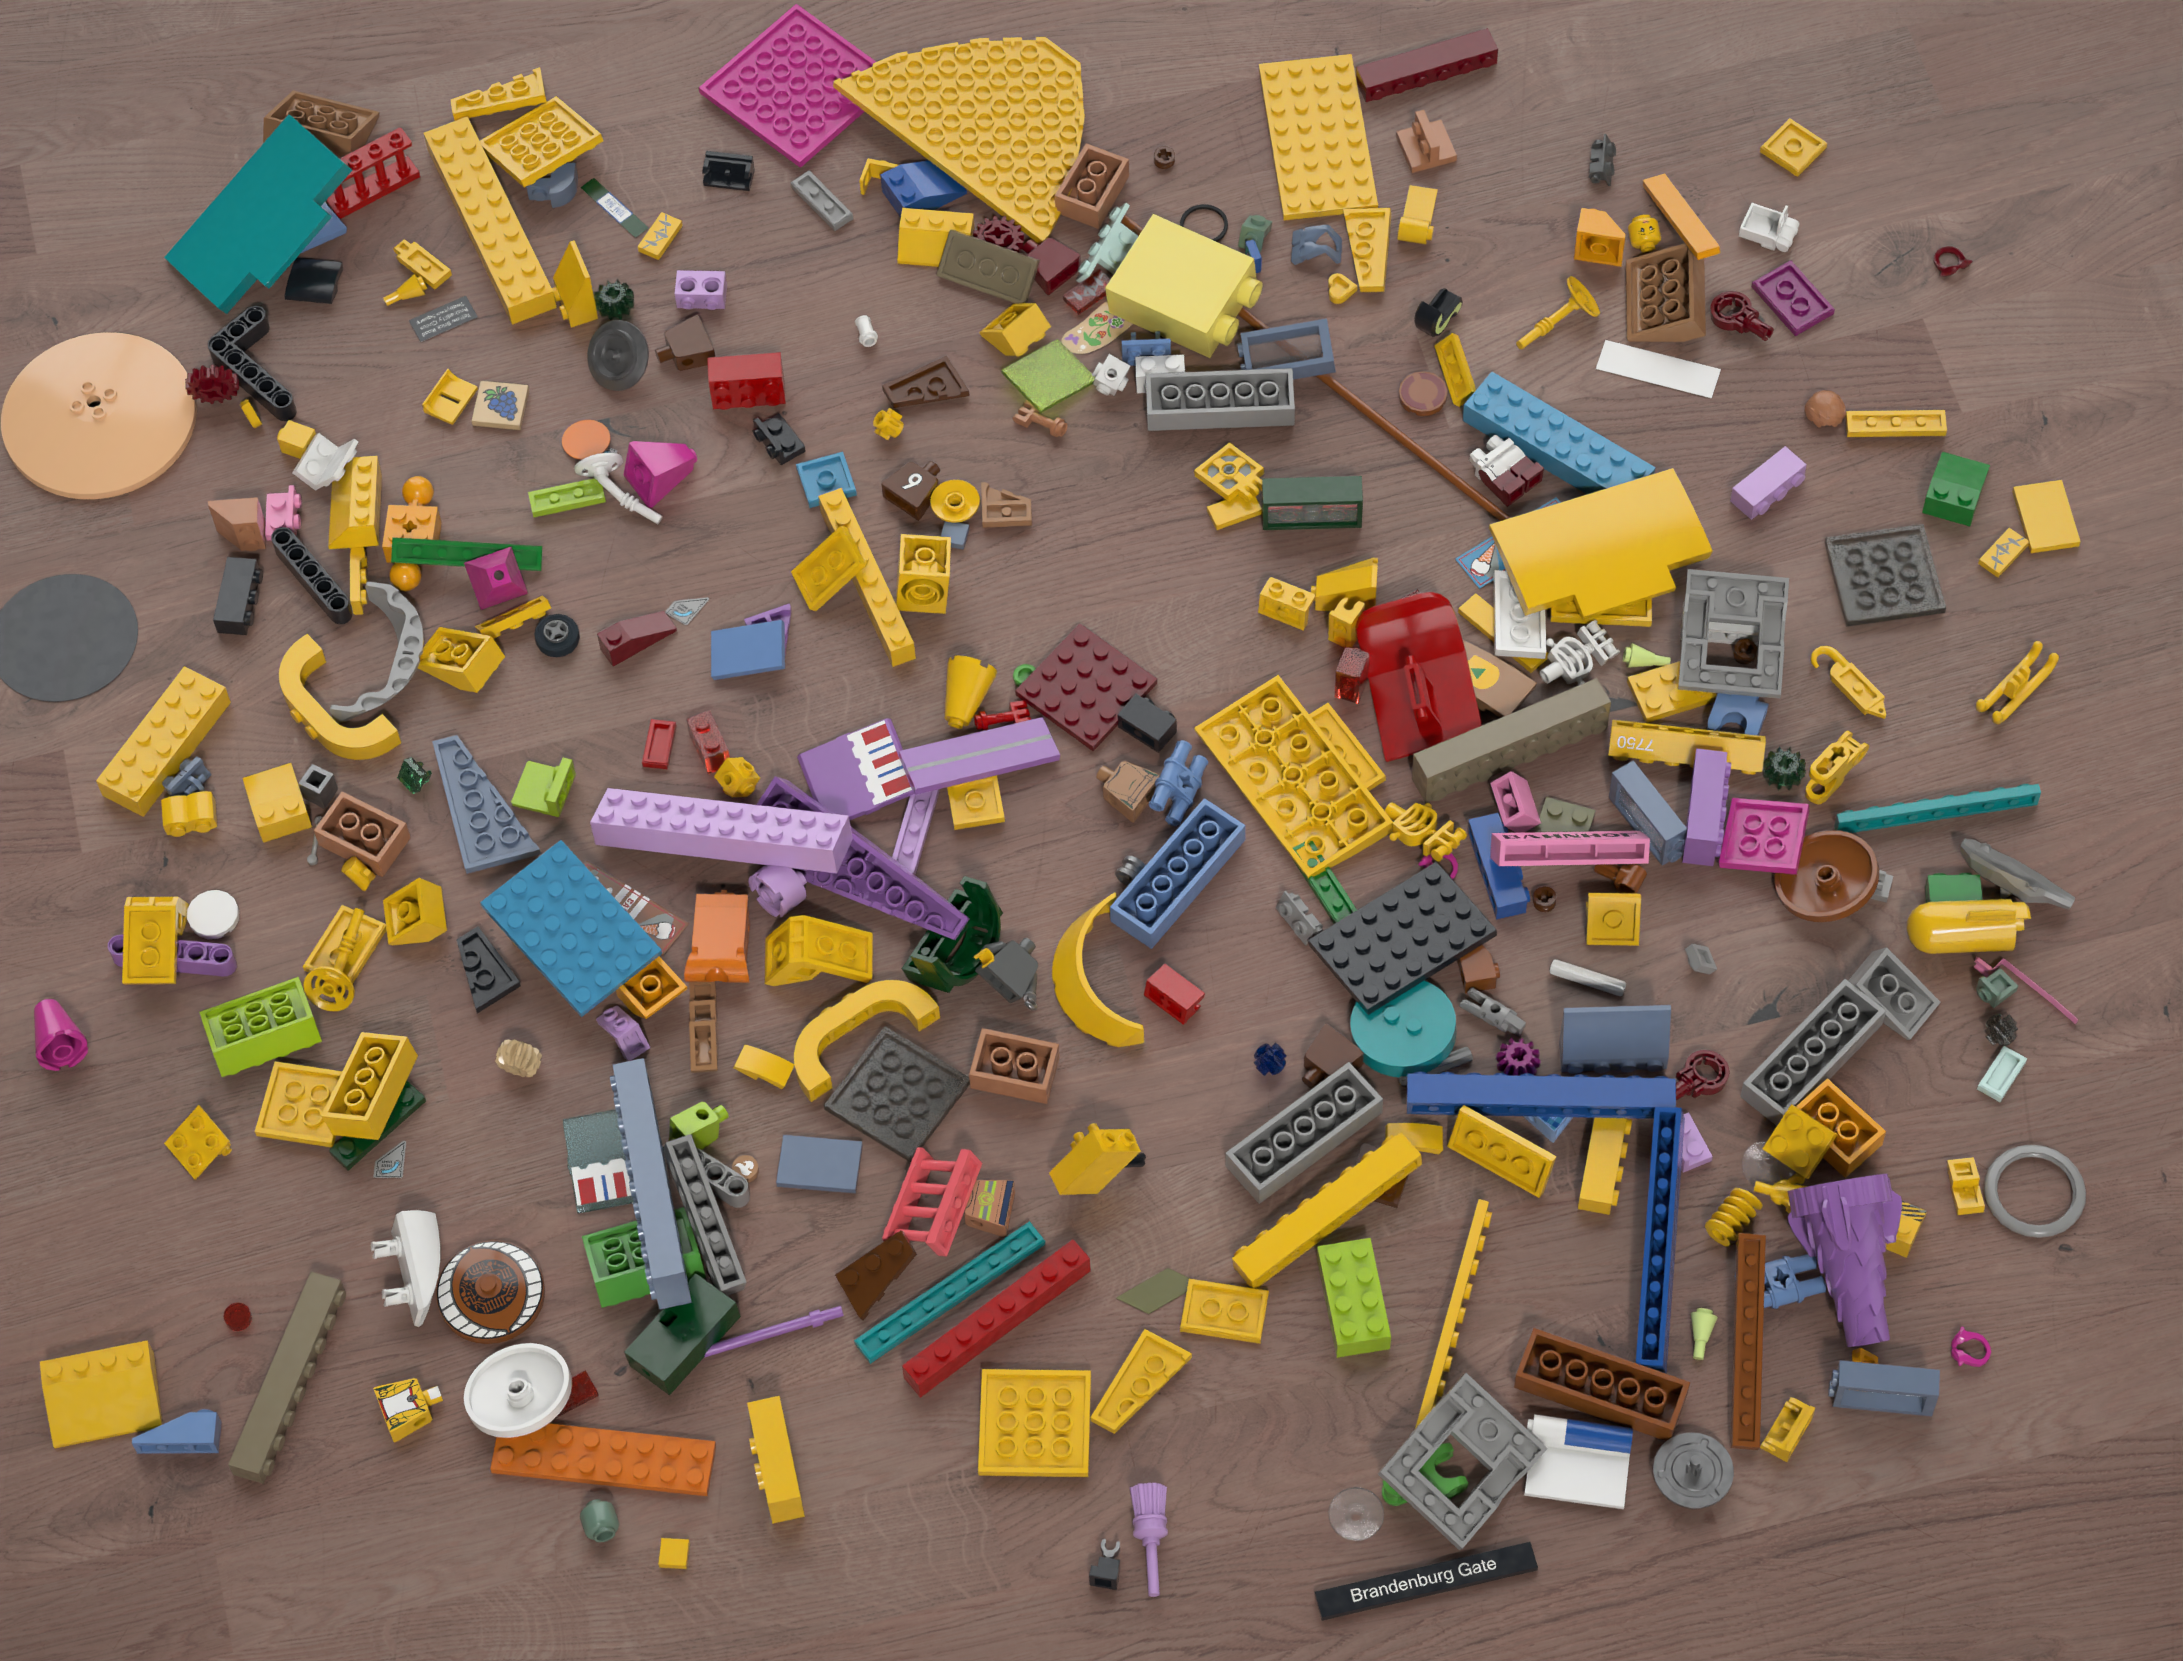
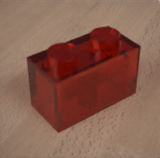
M1345 646L1335 674L1336 698L1359 704L1368 681L1369 653L1359 648Z
M708 710L686 720L689 735L707 774L719 770L726 758H730V755L711 711Z

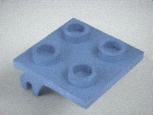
M1155 331V339L1136 340V332H1131V340L1122 341V361L1131 366H1136L1135 357L1171 355V339H1160V331Z

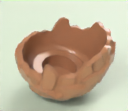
M1818 391L1805 404L1804 411L1806 417L1819 428L1826 425L1837 427L1846 416L1843 400L1833 391Z

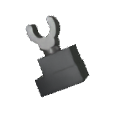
M1103 1539L1101 1542L1103 1557H1099L1098 1566L1091 1565L1089 1585L1117 1590L1120 1560L1114 1558L1120 1553V1542H1116V1547L1113 1550L1106 1549V1539Z

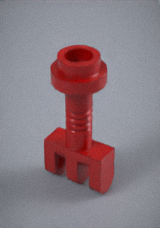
M1024 700L1011 702L1009 705L1010 711L999 714L986 715L985 711H979L978 714L974 715L976 729L986 731L988 730V725L1009 721H1013L1015 724L1032 720L1029 717V710L1026 709L1028 707L1027 702Z

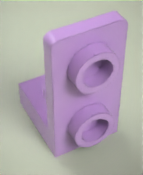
M619 1006L605 1010L602 1015L596 1018L597 1023L615 1039L627 1061L633 1060L650 1049L639 1024Z

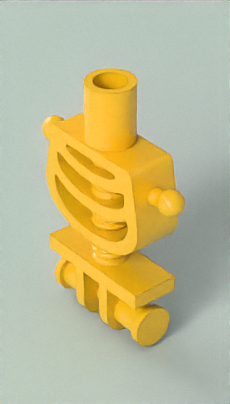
M1391 802L1385 809L1386 814L1394 821L1393 833L1389 836L1390 840L1396 841L1398 838L1407 846L1423 844V855L1428 856L1431 854L1432 858L1438 862L1443 859L1444 855L1451 854L1453 849L1459 847L1461 840L1467 838V834L1462 828H1457L1454 833V822L1451 820L1436 831L1437 813L1432 809L1430 803L1425 805L1414 803L1409 809L1405 810Z

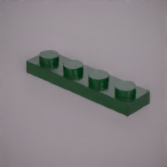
M406 1081L379 1140L344 1136L329 1150L330 1155L349 1171L426 1102L425 1097Z

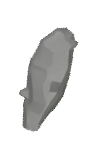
M1966 838L1963 840L1960 846L1962 857L1970 868L1984 880L2000 887V898L2006 899L2010 895H2014L2025 903H2049L2068 910L2075 901L2074 896L2012 857L1992 849L1987 843H1980Z

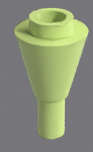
M1633 643L1629 647H1625L1623 653V662H1626L1627 668L1653 665L1665 666L1669 665L1671 661L1670 657L1655 655V653Z
M1698 1308L1696 1312L1691 1313L1693 1338L1695 1341L1693 1358L1697 1360L1704 1359L1706 1343L1718 1318L1713 1315V1311L1710 1309Z

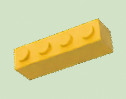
M1594 1118L1578 1209L1610 1215L1611 1205L1617 1206L1619 1190H1614L1615 1183L1622 1180L1624 1167L1619 1166L1620 1158H1626L1628 1143L1623 1142L1624 1134L1630 1135L1632 1119Z

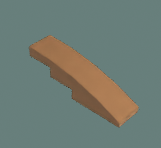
M716 981L689 982L691 1073L718 1071Z

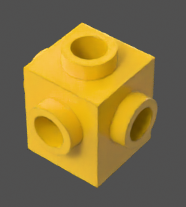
M743 757L726 758L714 776L723 787V791L731 798L748 797L754 792L755 786L760 780L759 775L754 771V767Z

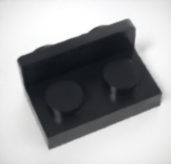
M779 413L764 422H761L758 417L753 419L754 429L752 432L759 443H764L770 458H775L780 465L806 452L804 444Z

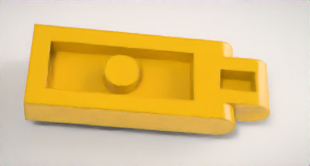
M404 239L393 248L397 254V260L418 277L422 276L424 282L434 290L452 276L451 269L416 242L410 244Z

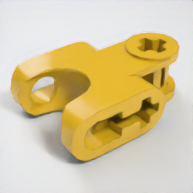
M1850 731L1842 734L1837 742L1829 745L1812 763L1809 771L1811 780L1808 782L1805 790L1806 798L1814 804L1824 803L1841 786L1845 775L1864 758L1869 745L1865 742L1863 744L1857 742L1852 738L1853 733ZM1820 784L1824 786L1825 791L1823 794L1818 795L1814 794L1812 789Z

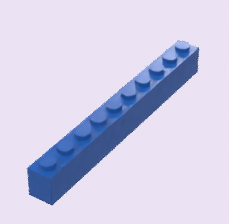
M1419 1071L1407 1074V1114L1458 1115L1459 1110L1465 1105L1483 1116L1654 1119L1655 1107H1676V1080L1665 1076L1642 1078L1633 1075L1627 1078H1615L1612 1075L1588 1077L1587 1075L1580 1074L1574 1077H1562L1558 1074L1535 1076L1529 1073L1520 1076H1508L1505 1073L1481 1075L1475 1072L1468 1073L1467 1075H1455L1451 1072L1428 1074Z
M1655 1107L1636 1351L1637 1364L1667 1374L1685 1125L1682 1108Z

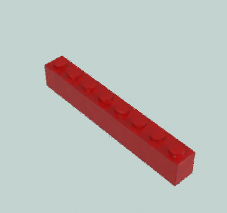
M1074 1239L903 1364L904 1379L921 1398L1091 1272L1090 1258Z

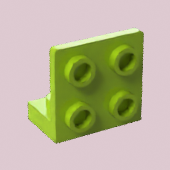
M563 757L560 765L556 767L528 761L512 798V806L560 817L576 776L573 760Z

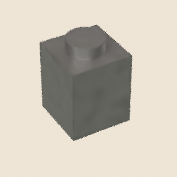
M313 764L298 783L303 799L324 809L338 791L334 774Z

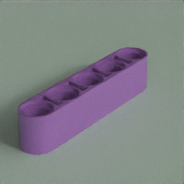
M116 935L109 940L108 950L114 963L117 966L123 967V952L117 953L123 949V935ZM177 940V972L212 976H229L235 972L237 962L228 945ZM197 956H202L198 960H193ZM223 958H228L224 962H219Z

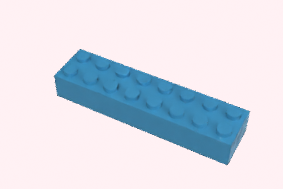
M1494 372L1488 375L1464 404L1463 421L1491 438L1494 435H1497L1504 441L1510 438L1514 445L1518 446L1533 463L1538 462L1545 470L1585 494H1591L1655 474L1656 467Z

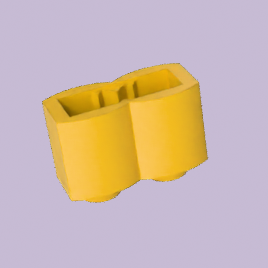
M196 792L187 796H171L161 800L163 828L167 835L181 837L191 831L205 833L217 827L216 802L212 792Z

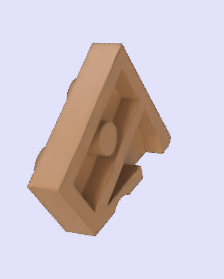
M981 482L983 528L1032 526L1031 499L1021 495L1016 496L1005 489L998 491L990 488L988 483Z

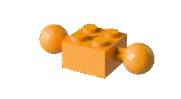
M422 476L411 477L403 485L402 496L405 502L409 504L408 506L388 505L382 544L387 563H391L392 537L439 540L442 522L438 507L426 506L433 498L434 489L431 482ZM394 563L390 569L389 578L392 585L398 590L410 591L420 583L421 570L417 564Z

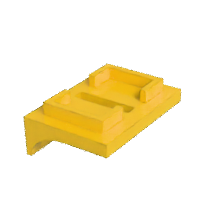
M447 369L422 404L423 411L453 425L478 390V387L456 377ZM441 395H444V396H447V397H449V398H451V399H454V400L458 401L459 404H457V403H455V402H453V401H451V400H448V399L442 397Z

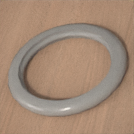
M2024 1145L2005 1151L1993 1161L1984 1179L1986 1203L1992 1214L2002 1225L2023 1236L2036 1238L2050 1237L2066 1231L2082 1215L2086 1204V1188L2078 1168L2069 1158L2057 1150L2046 1146ZM2027 1157L2043 1158L2053 1162L2066 1173L2071 1182L2073 1197L2070 1208L2064 1216L2050 1224L2032 1225L2017 1220L2003 1208L1997 1192L1998 1180L2003 1170L2013 1161Z

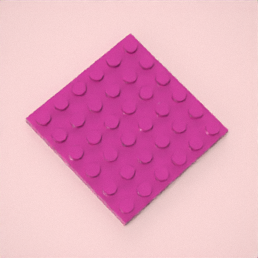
M795 4L699 87V93L801 168L865 112L833 88V82L839 78L841 80L851 76V73L857 70L862 72L871 68L876 61L802 7Z

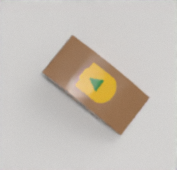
M1463 640L1478 708L1483 712L1488 709L1499 718L1514 713L1536 688L1537 683L1496 656Z

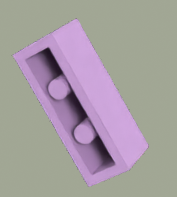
M1785 446L1732 488L1730 502L1751 520L1758 514L1763 515L1773 502L1782 500L1788 490L1793 486L1798 487L1804 481L1806 464Z

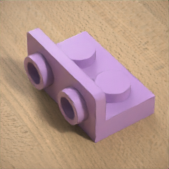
M1689 1112L1684 1114L1685 1125L1681 1167L1683 1173L1711 1162L1713 1157Z

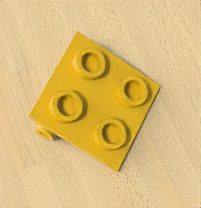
M200 1105L193 1110L164 1143L195 1180L218 1155L227 1156L232 1151L230 1148L231 1144L229 1143L230 1140Z

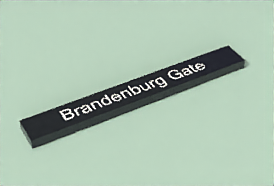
M1526 1542L1316 1591L1315 1598L1321 1621L1537 1571L1538 1565L1531 1542Z

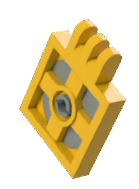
M1229 442L1194 470V474L1197 479L1228 502L1237 495L1250 502L1253 496L1256 497L1260 494V490L1262 491V479L1260 477L1264 475V467Z

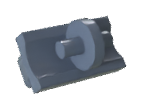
M196 756L193 760L185 759L180 764L179 770L181 772L176 777L168 776L162 782L170 796H187L194 792L205 791L202 784L211 776V773L204 766L202 759Z

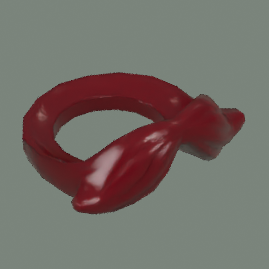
M1950 246L1940 248L1934 255V264L1941 272V277L1953 275L1959 268L1966 269L1973 262L1966 259L1958 248ZM1944 253L1954 254L1958 259L1959 265L1945 267L1940 263L1939 257Z

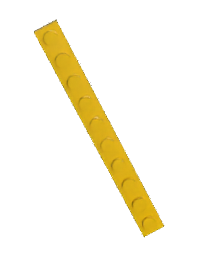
M1478 1199L1416 1427L1434 1408L1437 1396L1442 1397L1445 1390L1446 1381L1442 1380L1443 1374L1450 1371L1453 1357L1449 1356L1451 1347L1456 1348L1460 1333L1455 1330L1457 1323L1463 1324L1466 1308L1462 1307L1464 1299L1469 1300L1473 1284L1469 1283L1471 1275L1476 1276L1479 1260L1475 1259L1477 1251H1483L1486 1239L1482 1232L1484 1227L1489 1228L1492 1218V1212H1488L1489 1202Z

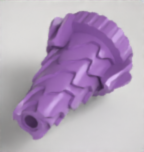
M1888 1174L1835 1181L1787 1191L1791 1208L1788 1222L1809 1257L1817 1256L1820 1273H1825L1828 1292L1834 1299L1838 1322H1843L1847 1347L1863 1346L1890 1340L1883 1297L1886 1296L1884 1280L1887 1276L1883 1252H1886V1243L1896 1242L1902 1200L1901 1196L1892 1191Z

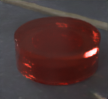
M233 1303L224 1311V1321L227 1327L233 1331L246 1329L252 1321L250 1309L243 1303Z

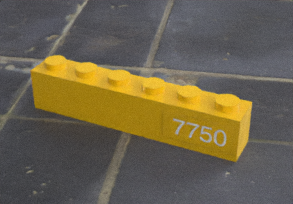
M1612 720L1608 755L1621 761L1636 758L1642 763L1664 761V764L1668 766H1679L1682 763L1690 764V767L1693 768L1696 748L1727 752L1726 762L1731 763V769L1741 770L1744 774L1754 775L1756 772H1762L1766 738L1759 735Z

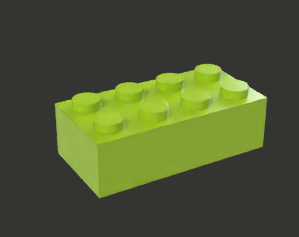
M1371 1238L1317 1246V1262L1337 1358L1390 1349L1391 1333Z

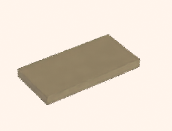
M950 230L936 276L1015 304L1027 303L1040 260L970 235Z

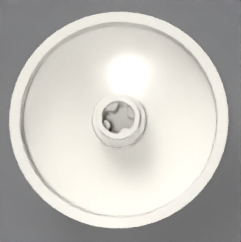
M534 1343L509 1346L486 1358L474 1370L465 1387L464 1405L473 1424L488 1435L502 1438L527 1435L550 1423L562 1411L571 1394V1373L563 1357L548 1346Z

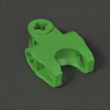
M1445 1443L1438 1447L1420 1468L1419 1472L1450 1500L1467 1489L1468 1481L1465 1476L1444 1478L1436 1472L1435 1467L1438 1464L1453 1457L1454 1449L1452 1444ZM1383 1481L1382 1498L1386 1503L1392 1506H1400L1407 1503L1386 1481Z

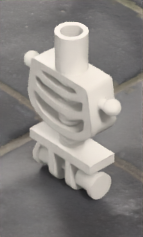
M1594 620L1586 627H1581L1577 633L1585 645L1573 637H1564L1557 644L1551 638L1546 640L1547 646L1552 648L1547 655L1551 664L1540 671V676L1547 684L1562 676L1567 684L1577 681L1579 686L1585 683L1582 679L1587 677L1593 667L1591 653L1602 666L1608 659L1618 655L1620 651L1612 644V638L1606 640L1604 637L1607 633L1606 630L1601 629L1597 624V620ZM1600 640L1602 643L1598 645L1596 641Z

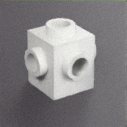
M1109 354L1104 364L1099 362L1092 374L1096 377L1093 383L1097 386L1096 389L1104 395L1111 394L1115 396L1117 390L1122 392L1129 380L1125 376L1129 371L1130 365Z

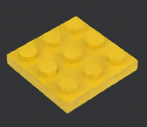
M275 1061L255 1128L256 1136L332 1148L337 1135H332L321 1115L342 1071Z

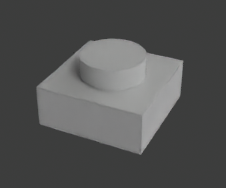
M1691 944L1685 948L1688 955V963L1694 971L1711 974L1717 970L1708 947Z

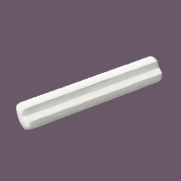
M1557 959L1553 960L1550 967V973L1614 995L1622 996L1626 988L1625 981Z

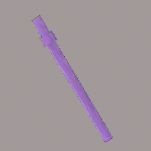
M838 1306L821 1312L818 1309L809 1312V1315L717 1342L709 1348L705 1357L808 1326L815 1328L824 1325L823 1322L844 1316L842 1308Z

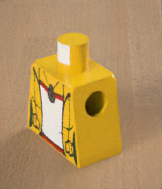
M416 1378L373 1388L393 1442L401 1440L430 1423L433 1419L428 1407L443 1401L438 1386L422 1391Z

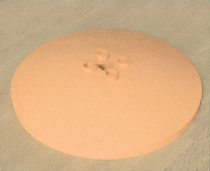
M94 333L78 336L59 343L33 359L17 376L6 395L1 414V431L6 450L14 465L29 481L56 495L75 499H103L134 491L155 480L171 467L182 454L192 436L197 407L196 400L192 399V395H187V390H185L187 372L169 351L139 336L124 333ZM94 401L101 402L99 406L89 407Z

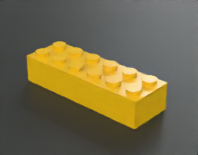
M184 666L96 780L102 796L144 817L165 790L162 782L168 776L175 777L179 771L180 764L191 756L231 703L226 687Z

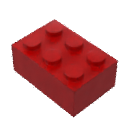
M781 352L707 358L708 382L713 409L727 410L739 407L752 408L754 406L786 404Z

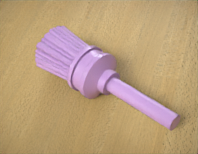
M1144 1483L1130 1487L1135 1518L1132 1520L1134 1526L1133 1536L1142 1540V1545L1146 1547L1148 1595L1150 1597L1160 1595L1157 1546L1160 1545V1539L1168 1535V1529L1166 1528L1167 1518L1165 1517L1167 1487L1159 1483Z

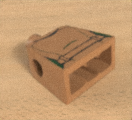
M1126 761L1121 762L1115 771L1103 765L1096 776L1098 780L1105 783L1103 786V798L1133 823L1151 801L1156 789L1155 781L1160 777L1155 772Z

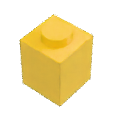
M288 420L277 436L281 452L301 459L316 432L313 428Z

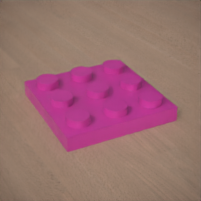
M1732 798L1719 859L1720 868L1797 875L1810 810L1809 804Z

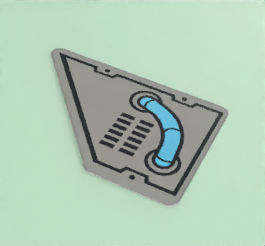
M709 598L674 601L665 613L684 625H688L708 602Z
M402 1141L375 1161L373 1177H403L406 1141Z

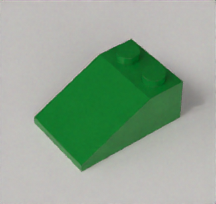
M1942 452L1925 498L1922 513L1970 527L1990 465Z

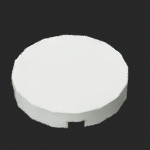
M210 890L199 894L191 901L187 909V920L191 929L199 937L219 939L236 927L239 921V908L235 899L228 893L220 890Z

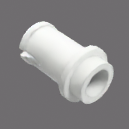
M866 315L858 317L855 320V324L860 334L859 342L865 347L875 345L878 335L873 331L870 317Z

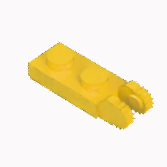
M355 547L350 548V602L353 614L361 615L363 614V605L368 604L366 589L363 590V584H366L368 581L366 570L368 568V560L365 555V548Z

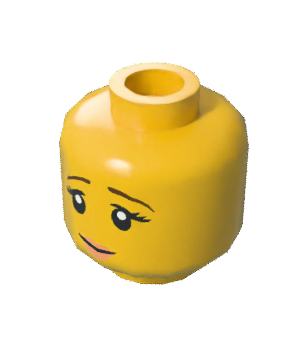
M1650 215L1636 216L1628 225L1631 245L1633 248L1641 249V252L1654 250L1655 245L1661 241L1658 221L1655 218H1651Z

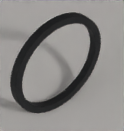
M1201 204L1185 211L1180 220V226L1184 227L1186 217L1196 210L1208 209L1215 211L1222 217L1224 229L1220 235L1211 240L1218 242L1225 236L1228 229V220L1224 212L1219 208L1208 204Z

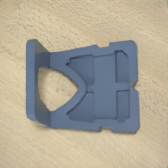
M1331 226L1306 227L1305 230L1301 228L1293 232L1291 262L1294 265L1326 253L1336 264L1341 262L1342 238ZM1327 232L1335 242L1336 251L1330 246L1318 245L1316 241Z

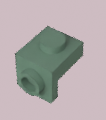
M1250 215L1241 227L1238 246L1245 249V242L1254 240L1259 252H1261L1264 238L1271 231L1272 221L1266 220L1265 217L1260 215Z
M2001 968L1987 978L1982 976L1976 987L1980 999L1986 1003L1988 1002L1993 1008L2018 989V985Z

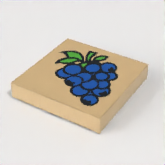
M481 381L473 412L472 425L521 430L529 386Z

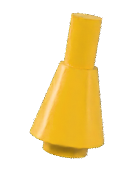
M413 274L396 289L397 291L383 297L387 306L401 299L405 300L426 295L424 290L428 288L422 276L417 277Z

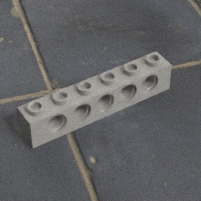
M691 1134L666 1142L663 1152L713 1286L727 1296L744 1290L747 1283Z

